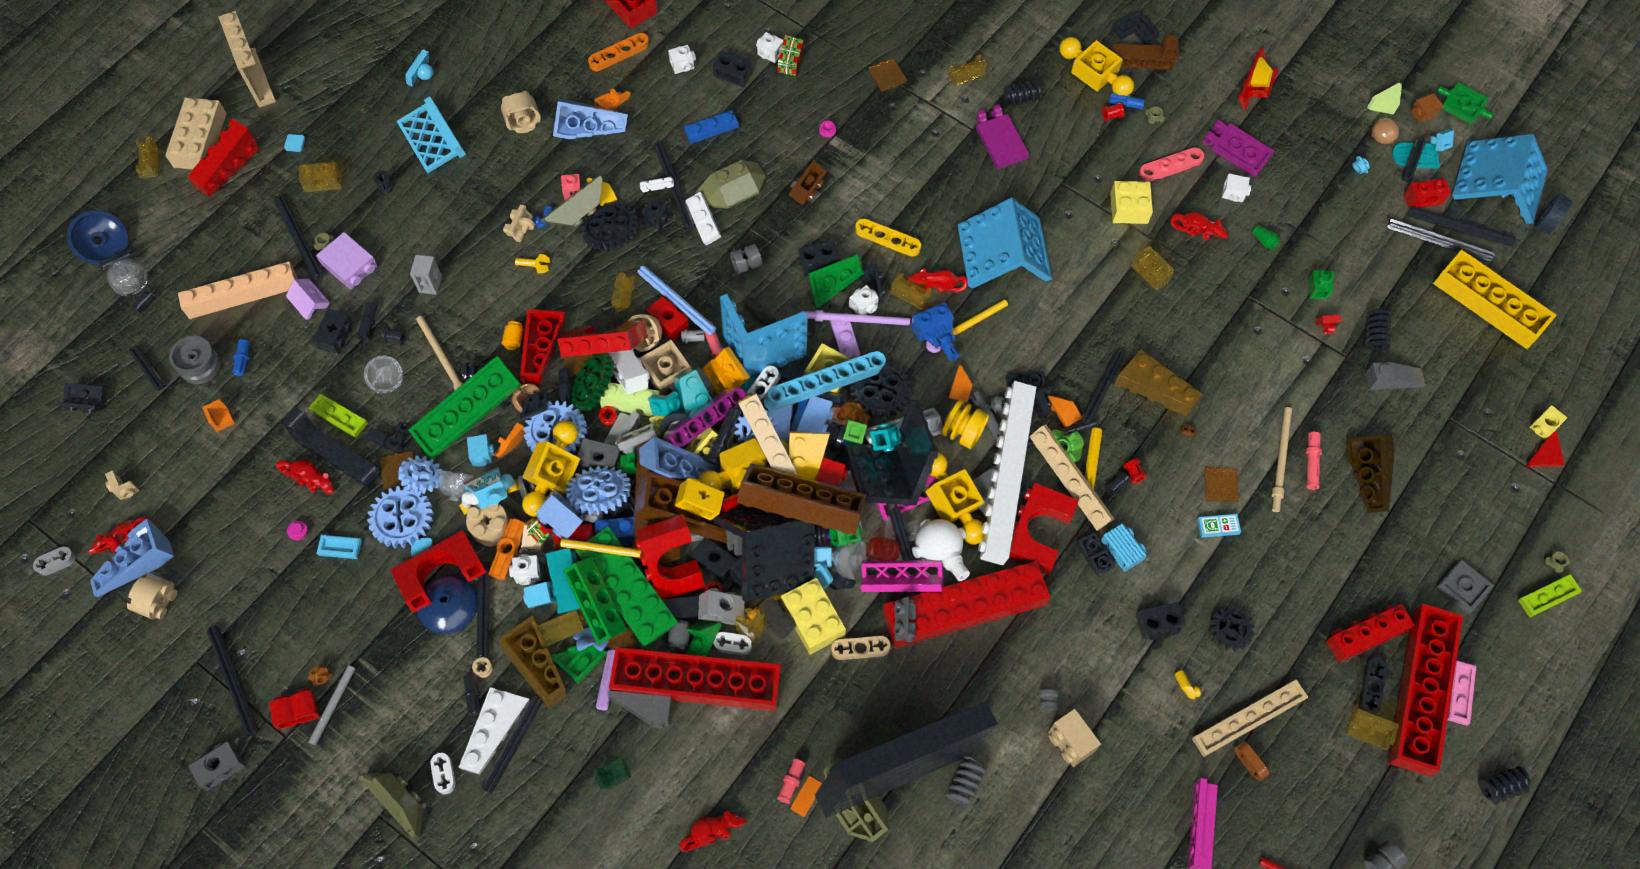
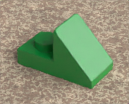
M704 620L687 627L686 630L694 635V638L686 655L707 657L722 624Z

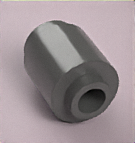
M677 620L678 624L671 628L669 632L668 648L673 651L684 652L690 636V632L686 630L689 625L686 621Z

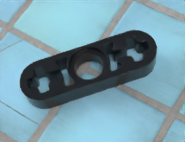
M1380 657L1372 658L1365 666L1359 709L1366 716H1373L1381 709L1387 664ZM1376 663L1380 670L1376 672L1375 676H1372L1375 674V667L1373 665ZM1369 681H1373L1378 685L1377 692L1369 689ZM1371 697H1374L1371 699V706L1374 708L1369 710V706L1366 703L1370 701Z

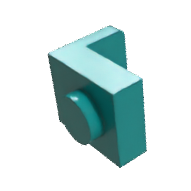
M673 391L668 396L651 395L648 397L653 415L666 417V415L681 409L678 392Z

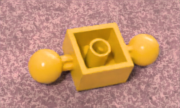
M1067 37L1061 42L1059 48L1061 55L1066 59L1076 58L1071 73L1098 92L1109 82L1112 84L1113 93L1127 96L1133 92V80L1127 75H1116L1119 73L1123 59L1096 40L1085 51L1081 50L1080 41L1074 37Z
M564 420L555 425L553 429V437L556 440L555 444L548 441L537 442L522 478L537 485L535 490L528 493L522 502L523 510L530 516H538L536 511L546 499L547 491L551 492L555 489L560 494H566L567 483H570V478L573 477L580 458L565 451L566 446L574 443L578 437V429L571 421Z
M753 438L720 453L721 472L704 471L697 480L707 486H714L718 490H721L722 484L725 483L731 493L734 494L740 490L741 481L750 463L767 467L769 462L760 444ZM780 439L787 455H789V444Z
M938 452V457L932 465V472L929 474L936 477L938 482L932 485L926 491V494L941 519L953 522L960 518L963 524L962 528L966 533V539L964 540L972 545L980 544L984 538L982 533L983 523L973 519L970 513L977 510L985 502L966 469L951 476L947 475V460L943 454Z

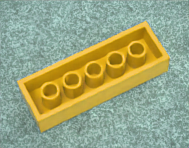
M1463 250L1456 255L1433 283L1526 349L1538 339L1556 317L1555 313Z

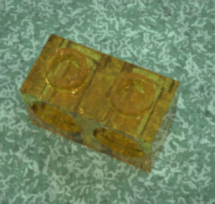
M1150 246L1136 254L1132 263V267L1156 291L1170 281L1174 269Z

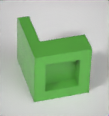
M848 420L843 440L862 445L867 425Z

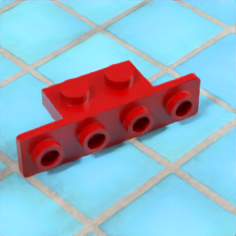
M1260 48L1258 54L1255 55L1254 64L1250 67L1249 76L1244 82L1242 92L1239 94V102H1241L1242 109H1247L1251 97L1268 98L1277 77V68H1271L1273 72L1269 87H1255L1251 85L1258 59L1262 57L1266 61L1264 48Z

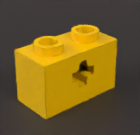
M687 478L680 484L675 506L712 520L720 514L724 492L714 486L700 483L697 479Z

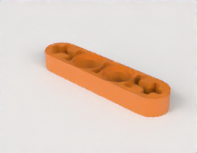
M638 33L592 54L588 58L590 69L593 71L603 70L647 49L649 46L648 36L644 33ZM625 46H628V47L631 48V49L628 50V51H623V50H622V48L625 47ZM610 53H614L616 55L613 58L607 57V55Z

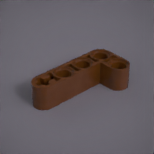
M1168 35L1163 38L1161 46L1114 44L1109 47V50L1123 59L1121 68L1171 69L1175 66L1179 55V43L1177 36Z

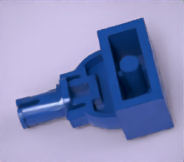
M946 303L912 316L911 328L919 342L926 340L932 343L936 349L940 347L945 352L949 361H953V358L956 360L960 356L952 344L955 341L953 334L954 316Z

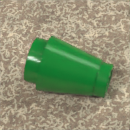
M1260 225L1255 227L1252 232L1266 249L1272 250L1280 242L1277 233Z

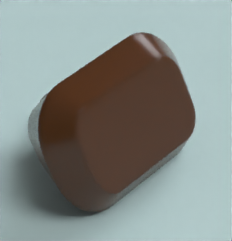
M1183 425L1180 432L1184 436L1194 437L1196 430L1192 426Z

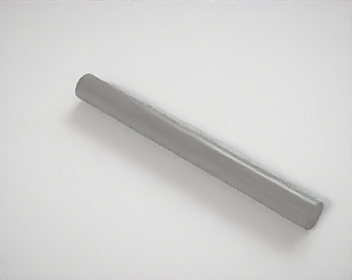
M347 666L308 743L316 746L355 671L354 667Z

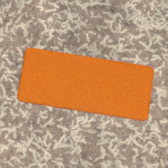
M809 776L790 809L805 817L816 798L814 794L822 783Z

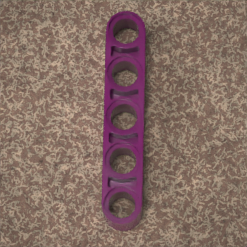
M730 388L722 391L664 433L663 440L675 446L686 445L725 417L729 407L735 409L739 407L738 401L746 398L744 390L741 388Z

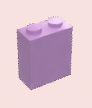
M344 232L316 255L321 265L350 290L378 267L374 258Z

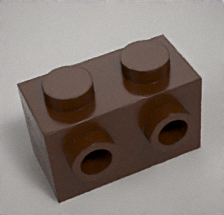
M812 161L788 195L801 205L806 200L810 202L816 194L813 190L815 188L819 189L823 184L824 180L822 178L827 171Z

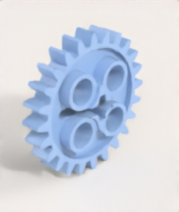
M549 401L548 410L531 417V420H526L525 422L528 427H524L526 433L524 437L525 440H528L526 443L528 447H531L532 452L537 442L548 441L555 444L556 440L553 437L552 431L560 421H571L578 429L576 441L565 448V451L569 453L570 451L577 453L575 447H581L582 443L580 441H583V438H585L583 434H587V429L584 428L587 424L586 421H583V414H580L579 409L574 410L573 404L567 407L565 401L562 406L558 401H556L555 405H552ZM548 418H554L552 421L546 422ZM544 434L547 435V436H546L545 438H543V439H540V438H539L541 435H544Z
M597 466L596 470L589 467L588 472L582 470L581 475L576 473V478H570L571 483H567V488L565 489L567 501L570 502L571 507L575 508V511L581 509L582 514L589 511V515L596 511L597 515H599L601 511L608 513V509L615 511V506L622 507V502H627V497H630L631 486L626 473L622 474L621 470L615 471V467L608 470V466L600 469V466Z
M397 486L394 492L389 488V494L387 495L382 492V499L376 497L375 499L378 503L377 505H370L374 511L368 512L372 518L367 519V521L371 524L369 529L373 532V536L378 538L377 540L380 543L384 542L387 547L392 543L394 548H397L399 543L405 548L406 542L413 546L414 539L420 542L419 535L426 536L424 530L431 529L428 523L434 521L430 517L434 514L433 510L430 509L433 506L428 502L427 496H423L422 491L414 493L413 488L408 491L407 486L403 490ZM409 504H414L413 507L406 509ZM394 507L392 511L387 512L388 508ZM410 522H415L413 526L407 527ZM391 525H395L392 530H388Z

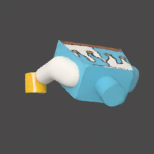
M498 467L463 483L466 492L462 495V504L459 506L464 515H466L473 505H477L480 508L496 505L508 497L507 491L509 494L519 490L517 481L510 474L501 476Z

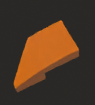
M611 88L610 93L595 98L594 105L614 110L624 103L631 93L629 91L620 93Z
M960 365L949 398L957 401L961 399L967 403L973 385Z
M1053 396L1045 397L1049 400L1052 411H1056L1064 428L1081 420L1082 416L1072 401Z
M516 423L507 439L499 437L498 442L501 445L495 452L496 457L502 458L523 440L526 434L523 425Z

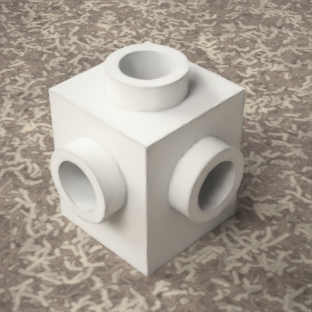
M766 32L757 41L758 55L775 63L780 56L783 40Z
M688 45L668 50L669 60L675 74L694 69L693 61H696V58Z
M867 285L862 289L859 288L850 297L849 307L857 315L871 314L878 308V294Z
M523 554L519 555L518 558H512L509 572L510 577H513L517 584L529 585L531 582L541 581L540 562L537 555Z

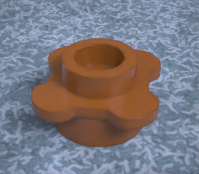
M323 665L312 668L308 675V679L313 681V686L323 684L332 678V674L328 673V668Z

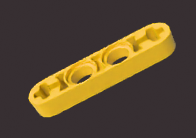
M860 219L856 222V234L862 238L913 257L920 253L921 242L914 237L867 219ZM881 231L885 235L883 237H877L875 233ZM899 238L901 243L894 244L891 240Z

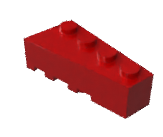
M233 118L229 122L231 126L226 132L223 130L219 135L221 139L215 146L211 145L208 149V156L205 159L201 158L188 175L193 186L208 197L216 192L260 150L248 128Z
M527 309L520 372L521 385L534 384L537 387L541 386L557 346V339L560 338L566 323L565 312Z

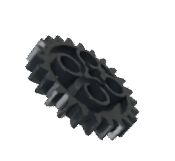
M611 202L610 206L604 203V207L597 206L598 210L589 216L586 214L587 219H584V225H581L582 237L589 247L592 246L593 250L599 248L600 252L606 248V251L609 252L610 248L613 247L615 251L616 246L623 248L622 243L629 244L628 239H634L633 234L638 233L639 220L631 206L627 207L626 203L621 206L620 202L614 205Z
M887 362L878 374L851 383L850 392H852L851 399H854L853 404H859L858 411L865 409L864 415L870 412L871 418H874L875 414L878 415L879 419L884 414L889 419V413L896 416V410L902 412V406L907 407V400H910L911 382L906 381L908 375H902L903 369L897 371L896 364L890 367V362ZM870 378H877L878 380L872 381ZM893 382V383H895L896 385H895V386H891V385H889L888 383ZM865 394H872L873 396L867 397ZM883 399H890L891 402H885Z

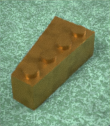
M1142 350L1121 371L1114 384L1120 388L1123 386L1134 394H1141L1147 397V400L1163 404V407L1186 417L1202 396L1201 392Z
M533 615L498 639L502 651L549 709L566 697L563 682Z

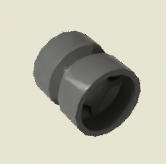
M754 243L745 246L744 250L737 249L730 252V258L737 274L748 271L749 267L754 269L762 266L760 253Z
M1384 841L1378 847L1376 853L1371 854L1364 861L1366 869H1401L1408 860L1395 844Z

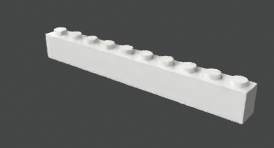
M1014 381L1005 393L1007 403L1004 404L1002 414H1005L999 427L1002 434L997 440L996 446L999 447V451L994 457L996 468L991 475L993 486L989 489L988 498H990V503L987 504L985 509L987 521L983 524L982 533L984 538L979 544L980 559L1004 565L1010 554L1036 393L1035 386Z

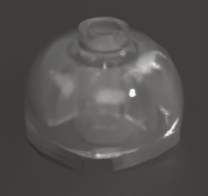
M130 258L115 260L107 270L106 278L110 287L117 294L127 296L126 294L138 293L145 287L148 281L145 268L139 262Z
M380 355L373 357L367 362L364 367L363 377L367 386L373 391L389 393L397 389L401 384L403 370L394 358Z
M439 471L437 486L443 495L448 496L449 501L460 502L462 495L466 492L463 483L477 476Z
M849 542L843 546H838L836 551L832 553V562L837 573L850 580H859L862 577L861 563L864 558H867L865 542Z

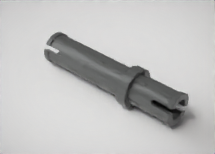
M976 391L973 393L974 396H969V399L976 409L989 414L986 425L997 441L1002 434V431L999 430L1000 424L990 410L991 406L985 402L980 392Z

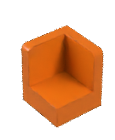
M221 399L202 407L208 422L217 432L235 424L229 408Z

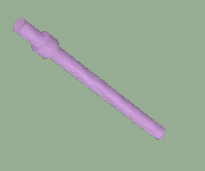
M815 310V312L804 311L807 319H814L820 322L823 320L910 325V318L825 313L823 310Z

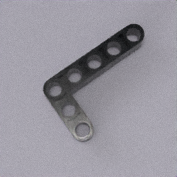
M293 407L281 421L282 425L298 444L365 487H368L380 473L379 469L317 430L309 417L297 407Z

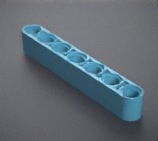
M875 351L773 386L769 389L764 399V404L769 410H778L874 376L880 372L886 362V358L883 353Z

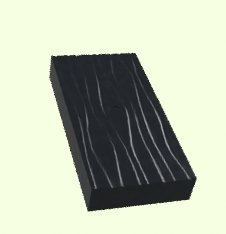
M986 701L836 763L814 795L825 818L831 817L958 762L964 756H971L998 723Z

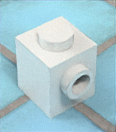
M1228 174L1224 182L1222 198L1243 202L1251 191V185H1249L1250 178Z

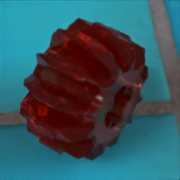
M873 537L867 543L866 556L873 561H896L899 556L900 546L889 539Z

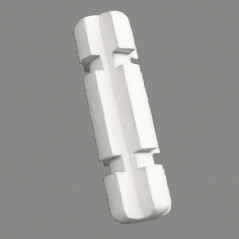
M665 177L664 180L659 178L649 180V182H640L642 192L674 186V179L672 177Z

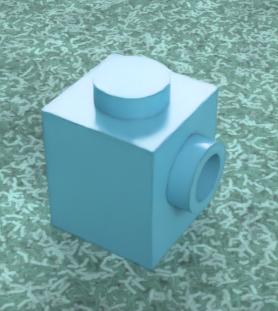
M487 435L467 437L468 454L472 465L482 467L492 463V456L495 455L493 444H490Z
M544 582L524 588L523 598L528 608H536L557 602L556 596L553 593V583Z

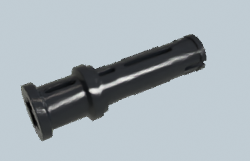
M729 407L716 439L710 443L711 448L708 455L704 457V461L714 466H720V453L727 450L726 444L741 413L739 410Z

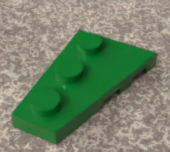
M858 254L809 273L814 302L817 308L821 307L864 274L861 257Z

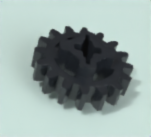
M1228 606L1226 610L1221 608L1218 613L1212 616L1214 620H1211L1209 625L1213 627L1209 630V633L1215 634L1212 640L1218 639L1217 646L1220 647L1224 644L1225 650L1232 647L1233 651H1237L1238 648L1244 649L1246 644L1249 645L1251 643V638L1255 635L1251 630L1255 628V625L1249 624L1252 618L1245 617L1246 611L1239 613L1238 607L1232 611L1231 607Z

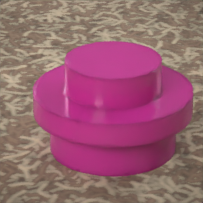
M824 121L819 126V133L826 138L832 137L836 133V126L831 121Z
M294 521L287 528V534L292 540H302L308 532L307 525L302 521Z

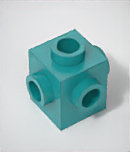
M881 423L878 424V428L870 431L874 451L882 449L884 452L895 449L896 445L901 443V433L898 430L897 424Z

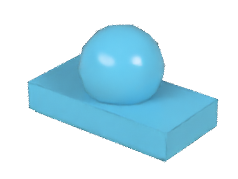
M423 49L407 71L406 82L408 85L413 86L418 77L422 80L432 78L434 71L432 66L428 64V51Z

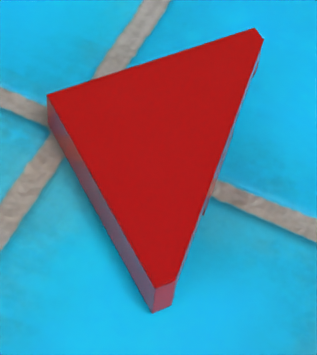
M1553 432L1526 464L1527 467H1561L1565 464L1557 432Z

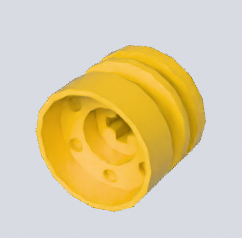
M960 399L948 413L942 435L947 437L952 431L950 439L954 440L960 434L959 444L972 449L987 424L989 414L977 409L971 415L972 405L967 404L963 410L965 402Z

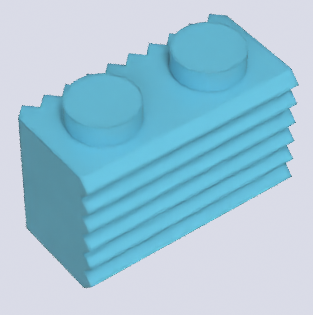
M1123 523L1106 533L1101 540L1124 572L1142 562L1147 556L1144 545L1135 540L1133 531L1129 527H1125Z

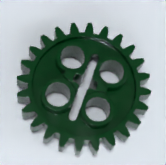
M606 353L593 354L589 356L588 361H584V366H580V372L576 374L577 379L574 380L575 385L572 387L574 391L571 393V396H573L571 401L575 408L587 412L592 407L595 408L597 402L600 403L601 396H605L604 392L609 389L608 384L612 382L610 377L613 376L611 371L614 369V366H612L614 361H612L610 355Z

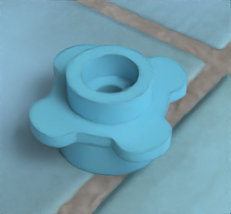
M1357 156V160L1352 164L1353 168L1359 174H1367L1370 168L1368 161Z

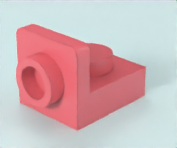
M579 174L561 176L562 192L566 200L575 191L580 189Z

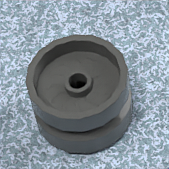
M187 336L180 339L173 345L169 353V361L172 367L186 382L191 384H204L212 380L221 368V359L218 353L206 339L200 336Z

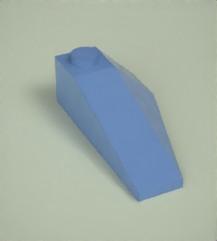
M559 98L553 136L576 139L579 137L625 132L628 114Z
M653 437L639 448L640 465L669 478L698 479L699 475L704 471L711 470L716 472V466L704 461V457L656 437Z
M145 519L127 535L129 539L123 546L119 545L116 548V555L110 562L106 561L92 577L90 582L94 596L99 597L145 575V573L161 567L174 557L170 541L149 519Z

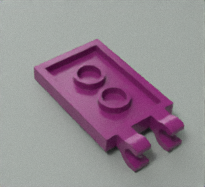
M999 104L992 106L994 111H991L994 119L987 121L986 113L983 109L977 111L976 121L979 124H976V130L996 169L1029 159V153L1009 115L1003 116Z
M1220 120L1215 122L1211 132L1209 131L1202 141L1207 146H1213L1212 151L1256 178L1274 153V150L1231 123L1226 126Z

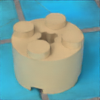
M522 91L521 93L505 96L502 99L501 111L509 130H515L516 133H527L535 128L537 122H540V114L536 102L529 95V92Z
M496 504L486 508H480L477 505L467 511L466 525L474 540L485 546L497 545L503 538L509 523V518L503 507Z
M147 572L145 573L147 575L145 578H138L128 596L132 599L131 604L127 603V608L153 620L157 618L163 619L167 612L166 606L169 601H173L176 598L177 590L174 589L173 582Z

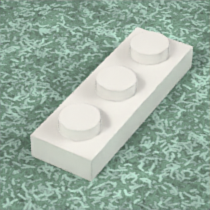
M699 192L685 200L703 243L707 246L722 237L703 194Z

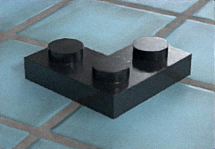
M1140 11L1112 24L1111 27L1120 40L1135 33L1143 44L1158 38L1159 35L1158 31Z

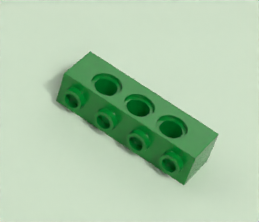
M592 557L576 562L563 570L598 645L614 639L627 631Z

